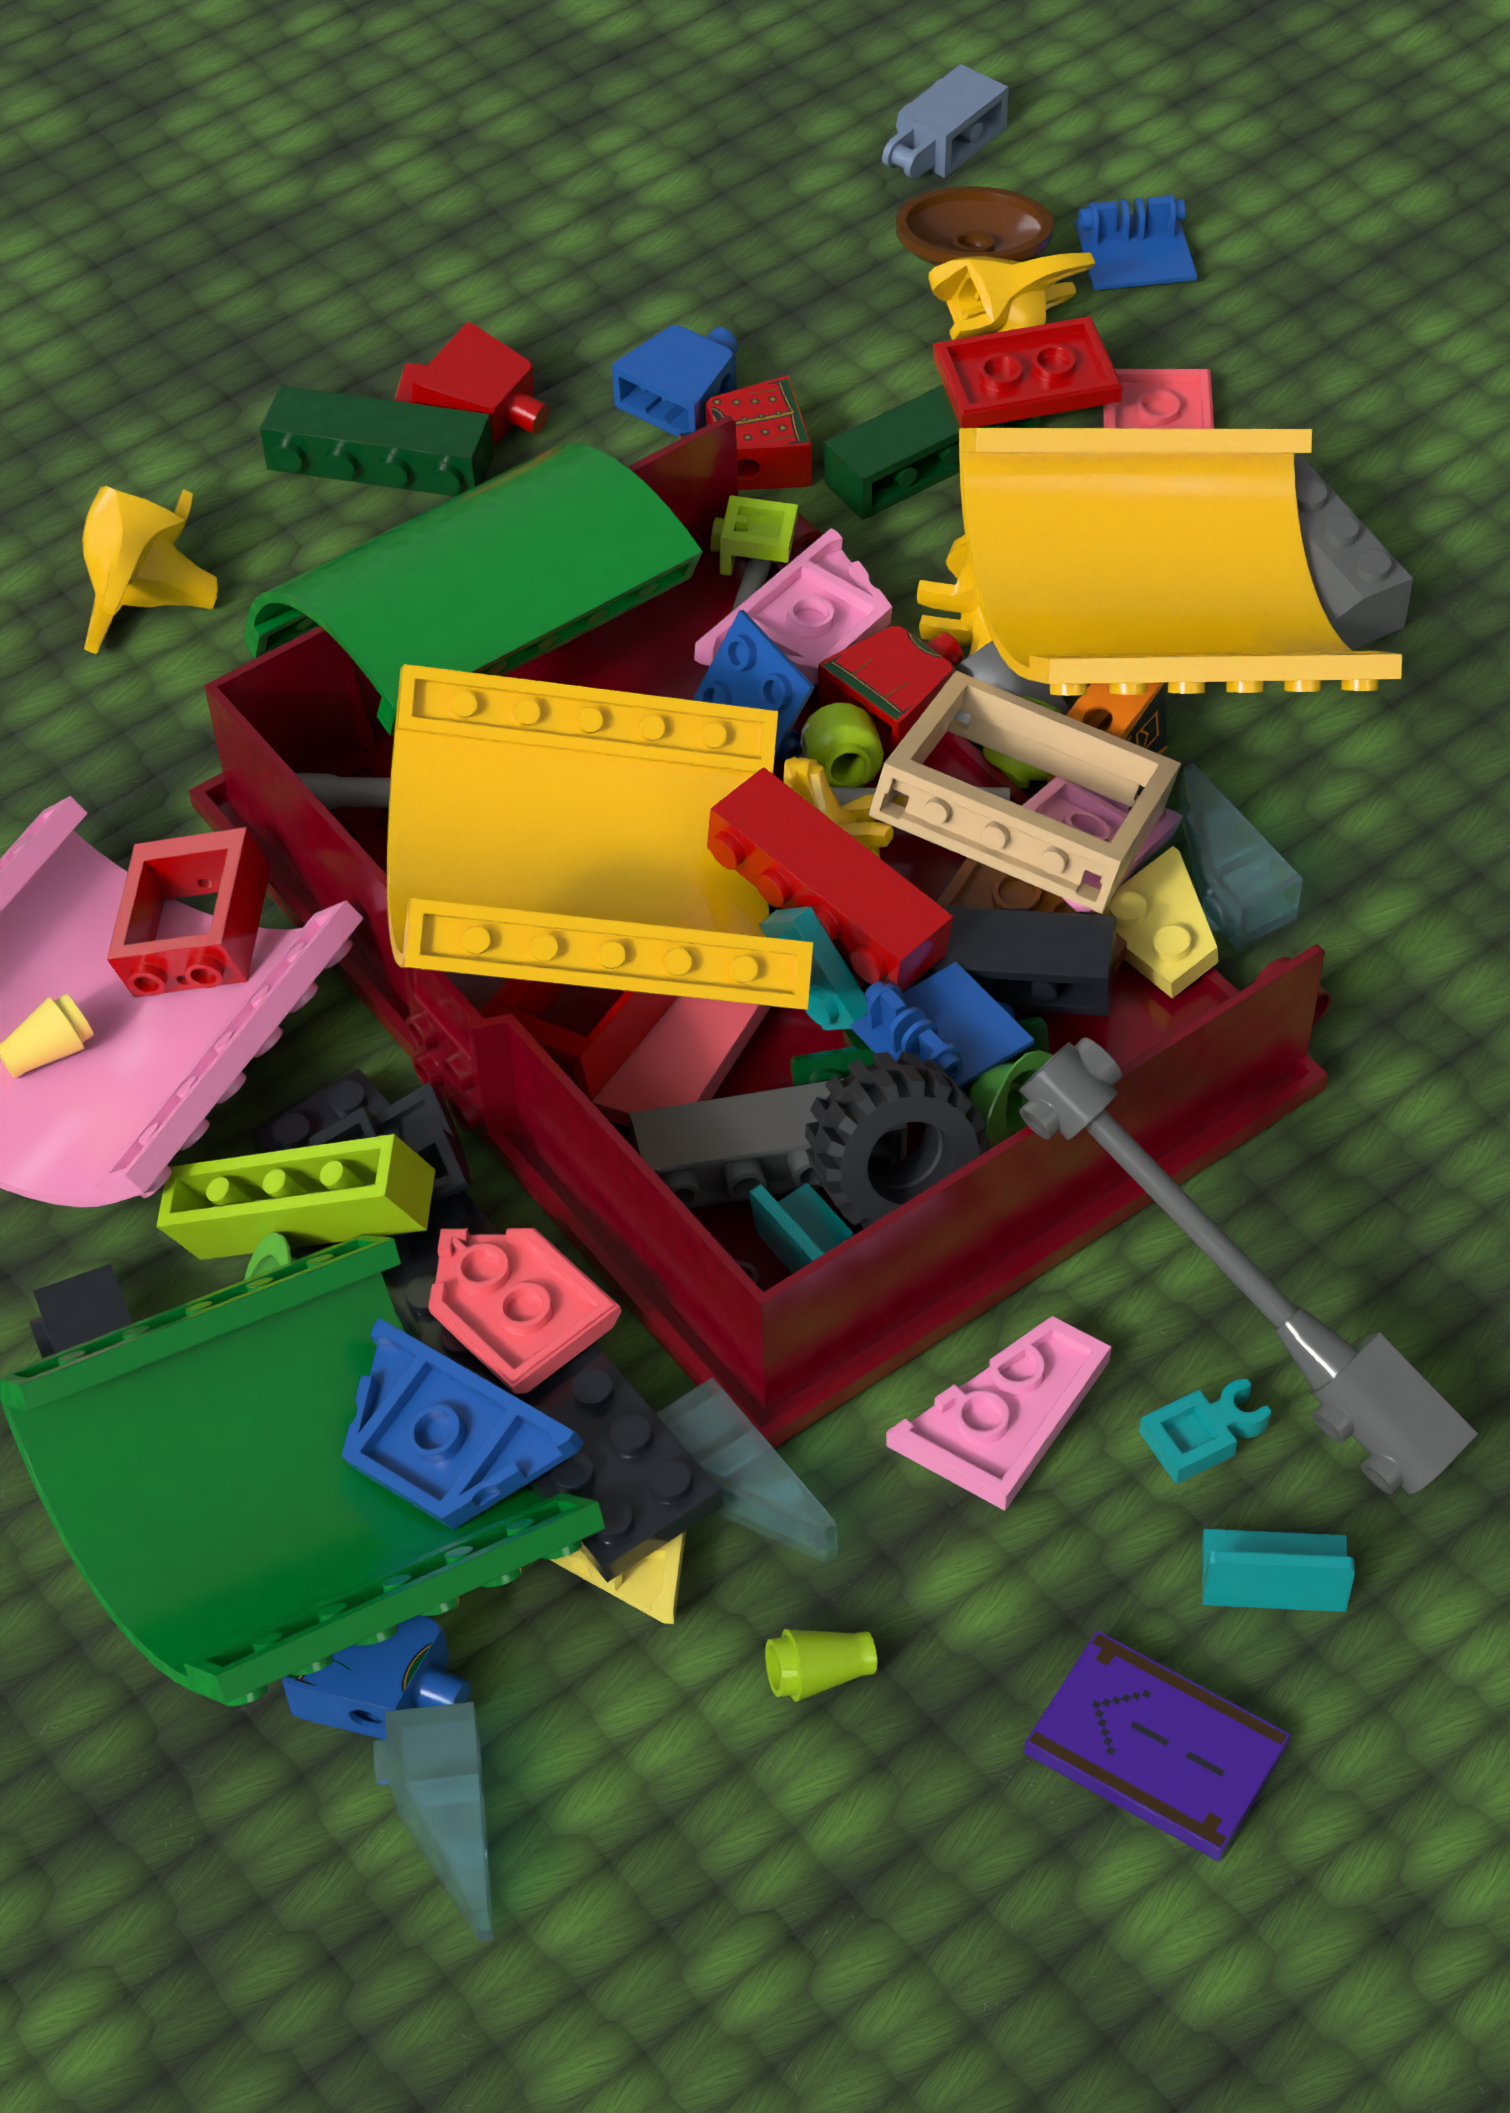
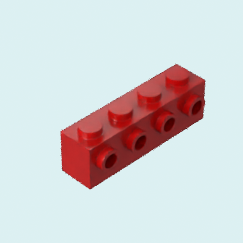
M765 767L761 768L710 808L707 848L711 851L714 858L723 867L729 870L734 869L753 884L764 900L774 907L791 909L811 906L839 954L852 964L856 973L870 984L877 981H884L886 984L893 983L903 992L946 955L954 916Z

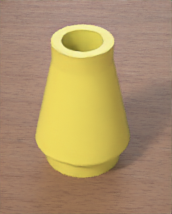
M67 993L54 1001L48 997L0 1043V1059L16 1079L27 1071L84 1050L82 1043L94 1036V1033L77 1005Z

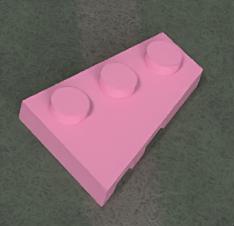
M1051 1316L991 1358L989 1367L960 1388L954 1384L935 1397V1405L916 1419L909 1422L905 1418L886 1432V1446L1005 1511L1110 1362L1111 1346Z

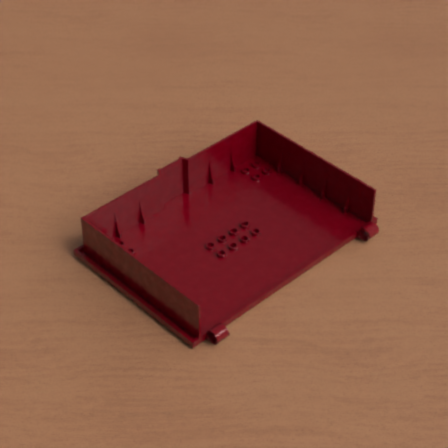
M727 415L627 467L662 499L703 551L692 577L503 677L692 700L710 667L694 660L695 643L731 613L749 561L748 557L736 556L732 575L720 574V553L711 552V535L715 517L725 518L730 495L739 496L736 421L731 416ZM799 512L789 562L772 561L765 583L823 535ZM318 626L204 685L223 772L188 790L192 807L214 832L247 827L271 865L266 892L297 928H303L315 913L346 900L363 917V920L348 937L353 942L351 949L332 968L409 1055L415 1072L423 1085L430 1082L441 1091L447 1099L453 1118L461 1129L465 1132L473 1129L758 1458L778 1447L1154 1201L1085 1128L1067 1141L1058 1131L1049 1140H1046L1036 1134L1029 1126H1026L865 1229L860 1222L854 1226L843 1216L824 1187L814 1189L855 1235L797 1272L792 1273L756 1233L750 1200L688 1209L631 1146L630 1127L608 1121L512 1013L484 1018L479 1013L508 978L404 968L396 963L390 941L387 906L389 808L338 807L328 810L295 774L331 773L340 777L391 778L394 734L389 736L377 717L382 696L338 642L321 626ZM813 684L815 687L792 729H795L800 734V737L802 727L809 716L821 708L819 706V689L817 684ZM949 731L944 734L922 764L975 787L1010 788V801L1020 806L1030 799L1003 772L993 766L966 738ZM802 751V753L800 754L799 757H803V758H804L803 751ZM885 754L883 755L882 767L878 774L863 788H877L884 763L889 758ZM782 759L774 760L773 774L784 782L785 762ZM874 820V822L885 823L880 820ZM892 826L893 839L887 847H879L880 859L933 901L937 902L967 857ZM1318 944L1313 945L1293 959L1281 957L1274 960L1259 973L1253 984L1240 992L1212 967L1178 995L1171 998L1127 961L1123 960L1114 975L1109 1016L1014 1010V1020L1042 1017L1048 1026L1049 1050L1052 1055L1068 1042L1075 1046L1082 1038H1088L1101 1046L1114 1059L1122 1072V1078L1113 1086L1118 1092L1117 1095L1104 1109L1178 1185L1326 1089L1328 1073L1307 1055L1312 1027L1324 1016L1331 1001L1330 994L1319 985L1325 951ZM569 985L541 1017V1020L587 1037L624 992ZM771 1006L711 1100L793 1087L790 1066L791 1058L798 1055L844 1048L842 1029L823 1030L821 1025L810 1018L805 1009ZM906 1123L908 1127L907 1157L921 1143L926 1123ZM792 1192L771 1196L779 1202Z

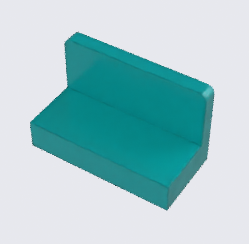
M805 1183L779 1202L761 1184L749 1191L756 1233L792 1273L797 1272L855 1235L808 1183Z
M1204 1529L1202 1537L1203 1605L1346 1612L1355 1575L1354 1558L1347 1556L1346 1535Z

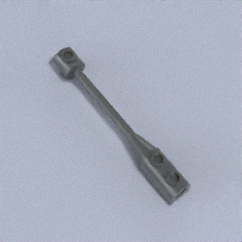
M1082 1038L1075 1046L1070 1042L1064 1045L1019 1089L1028 1100L1019 1110L1025 1123L1036 1134L1046 1140H1049L1058 1131L1068 1141L1085 1128L1276 1326L1275 1332L1311 1386L1310 1393L1321 1403L1312 1413L1313 1420L1325 1434L1338 1443H1344L1350 1435L1357 1440L1370 1454L1361 1463L1360 1467L1372 1483L1388 1494H1392L1399 1486L1408 1494H1414L1432 1482L1478 1433L1380 1332L1358 1337L1350 1344L1311 1313L1300 1306L1295 1307L1104 1109L1117 1095L1118 1092L1113 1086L1122 1078V1072L1114 1059L1101 1046L1088 1038Z

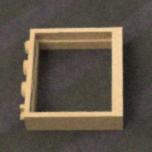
M955 671L885 761L868 816L1102 914L1163 814L1181 763L964 673ZM958 711L971 715L968 724L954 719ZM949 731L1130 806L1132 809L1109 843L922 764L944 734ZM1141 786L1145 787L1141 794L1137 795ZM900 793L909 796L906 808L893 803ZM1086 870L1101 876V889L1083 883Z

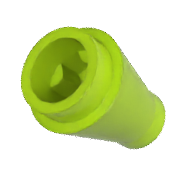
M784 1629L781 1637L768 1639L766 1643V1669L771 1689L776 1697L791 1696L795 1702L855 1678L873 1675L877 1670L876 1648L873 1638L868 1631L843 1633Z

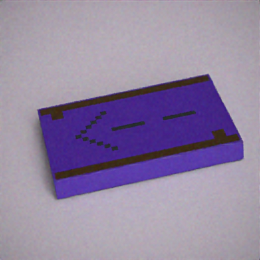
M1097 1630L1026 1739L1024 1754L1220 1862L1288 1748L1291 1734Z

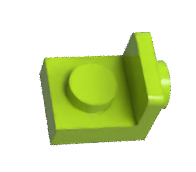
M730 495L725 518L715 517L711 535V552L720 553V574L732 575L736 556L788 563L798 520V505Z

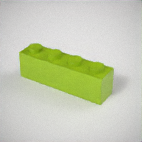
M395 1134L170 1167L172 1173L164 1183L156 1227L200 1260L254 1253L262 1239L273 1232L285 1236L290 1248L342 1242L361 1234L388 1236L426 1231L435 1169Z

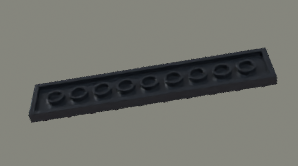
M358 1068L252 1131L250 1135L259 1154L309 1147L311 1144L308 1138L359 1108L365 1107L373 1114H376L390 1106V1104ZM464 1190L443 1199L431 1201L426 1231L381 1236L394 1238L401 1261L400 1265L382 1271L381 1274L395 1307L394 1311L400 1319L405 1332L575 1431L584 1442L579 1452L528 1483V1486L543 1500L560 1493L598 1501L605 1529L582 1539L580 1550L607 1583L724 1506L721 1489L595 1343H592L528 1393L514 1394L430 1313L428 1306L432 1284H435L439 1261L437 1250L441 1229H468L470 1235L501 1234Z

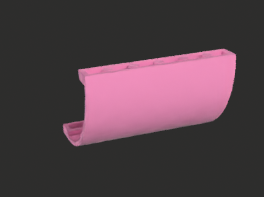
M71 796L43 810L0 858V1043L48 997L54 1001L65 993L77 1005L90 1025L94 1036L82 1043L84 1050L27 1071L16 1079L0 1059V1188L30 1199L71 1207H98L139 1195L147 1198L154 1194L170 1177L172 1169L167 1164L179 1149L182 1151L186 1150L206 1132L210 1122L205 1117L214 1105L228 1100L244 1084L247 1076L242 1070L253 1057L258 1058L266 1053L279 1040L283 1030L278 1025L289 1012L293 1013L299 1010L314 996L318 990V985L314 980L324 968L328 969L334 966L351 949L353 942L348 937L363 920V917L347 900L315 913L303 928L265 929L259 927L247 982L220 985L214 988L162 993L156 996L133 997L107 961L128 872L116 865L73 831L88 813ZM175 899L165 900L156 940L209 933L213 915L194 909Z

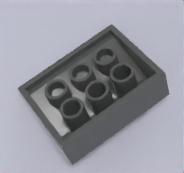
M1294 453L1297 510L1303 547L1315 591L1331 626L1351 650L1404 629L1413 578L1299 453ZM1264 681V685L1273 681Z

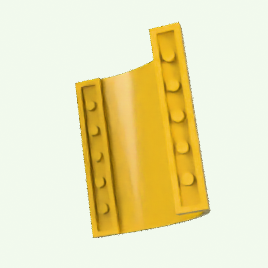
M959 428L963 522L971 574L984 622L995 647L1009 668L1025 679L1050 684L1051 695H1087V684L1109 683L1110 694H1146L1147 683L1168 682V693L1180 694L1205 693V682H1226V692L1258 693L1263 692L1264 681H1284V691L1317 692L1321 691V680H1341V690L1376 691L1378 690L1379 679H1401L1402 654L1383 651H1352L1331 626L1315 591L1301 537L1294 471V453H1311L1312 429Z
M404 664L400 669L387 842L388 923L390 941L396 963L404 968L791 1009H808L813 942L766 937L759 924L769 917L768 902L760 895L758 889L737 871L723 867L707 848L710 808L761 768L765 767L773 774L778 711Z

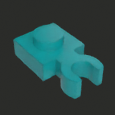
M1239 1379L1229 1383L1223 1389L1220 1400L1212 1404L1208 1402L1199 1389L1141 1417L1140 1435L1176 1485L1235 1456L1237 1440L1234 1436L1252 1438L1262 1434L1268 1428L1271 1410L1267 1405L1249 1413L1243 1412L1236 1407L1249 1400L1251 1383L1248 1379Z

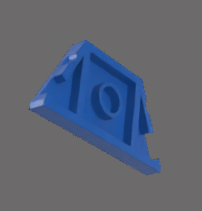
M378 1318L373 1325L370 1336L377 1344L370 1376H361L355 1398L357 1414L354 1421L348 1427L341 1457L353 1469L454 1530L579 1452L584 1442L575 1431L390 1323Z

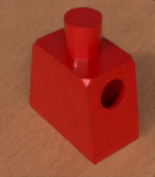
M467 322L412 381L413 404L490 414L493 445H496L513 425L532 434H538L546 424L550 411L548 404L533 398L534 367L531 362L470 322Z

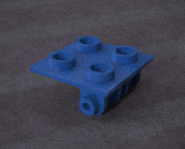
M1172 194L1163 197L1147 198L1146 213L1141 197L1134 200L1133 214H1129V206L1126 199H1120L1119 206L1116 201L1089 202L1088 208L1079 209V220H1075L1074 224L1082 253H1091L1095 260L1094 267L1088 270L1093 290H1116L1124 287L1172 284L1175 282L1197 280L1195 267L1180 220L1185 219L1183 199H1174Z
M739 610L692 700L778 711L774 760L782 759L785 762L793 757L798 758L802 753L799 743L801 739L800 734L795 729H792L815 686L744 610Z
M957 962L952 963L903 993L896 984H886L884 981L873 983L864 995L865 1000L868 1002L867 1014L850 1024L851 1029L874 1053L888 1051L895 1061H898L902 1051L915 1053L922 1063L930 1059L940 1065L947 1075L950 1074L960 1088L1035 1044L1034 1039Z

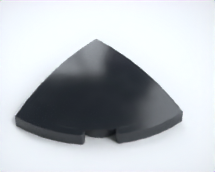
M430 1082L376 1114H373L365 1107H361L308 1138L311 1146L395 1134L435 1169L431 1201L457 1194L471 1186L466 1158L450 1112L441 1091Z

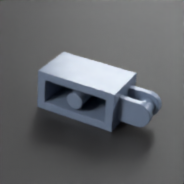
M960 64L898 112L896 121L898 134L886 144L882 154L883 164L890 168H896L897 166L903 168L905 175L911 179L919 178L928 170L944 178L1007 129L1009 87Z

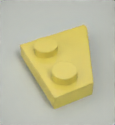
M1174 846L1121 885L1115 891L1102 914L1094 911L1097 915L1115 916L1116 932L1127 941V954L1124 960L1171 998H1174L1218 963L1216 942L1180 851Z

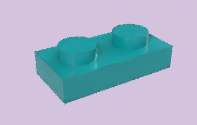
M811 906L776 910L759 924L766 937L813 942L808 1009H805V1011L812 1020L821 1025L823 1030L851 1029V1023L867 1014L868 1002L864 998L863 991Z

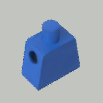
M680 325L669 326L612 364L615 407L678 438L681 433L697 431L707 426L706 402L711 397L737 390L735 353L738 350V343L736 338L729 330L723 327L714 328L704 337Z

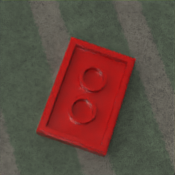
M1091 316L933 344V360L961 428H976L1122 402L1123 386Z

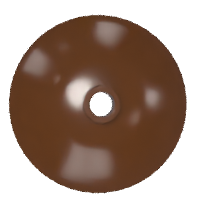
M979 186L950 187L921 194L906 202L899 209L896 216V235L899 241L914 256L936 267L951 260L974 256H989L1024 262L1036 257L1051 242L1053 218L1049 211L1039 202L1016 192Z

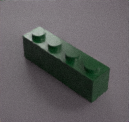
M279 385L260 426L267 470L455 497L484 482L494 457L490 414Z
M944 385L931 389L824 442L825 484L862 520L960 473L959 428L961 427ZM1041 416L976 428H1040Z

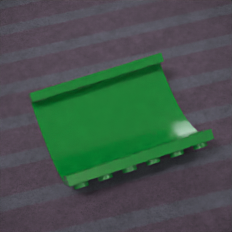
M567 443L558 445L257 596L249 609L243 642L253 658L256 659L321 626L350 655L382 696L377 717L390 736L395 733L400 669L404 664L505 676L690 579L703 551L670 508L633 471L599 449L585 444Z
M361 1234L0 1375V1400L33 1485L66 1550L102 1607L137 1650L158 1670L183 1687L226 1706H240L263 1697L268 1692V1684L289 1674L301 1676L320 1671L333 1663V1654L354 1644L365 1646L385 1641L398 1632L397 1624L417 1615L433 1616L452 1610L460 1604V1595L480 1586L490 1588L510 1583L522 1575L521 1567L540 1558L549 1560L568 1556L582 1547V1539L605 1529L598 1501L560 1493L543 1500L536 1493L523 1486L452 1530L353 1469L341 1457L348 1427L354 1421L357 1414L355 1398L361 1376H370L377 1344L370 1338L373 1325L378 1318H381L405 1332L400 1319L394 1311L395 1307L381 1274L382 1271L401 1264L394 1238Z

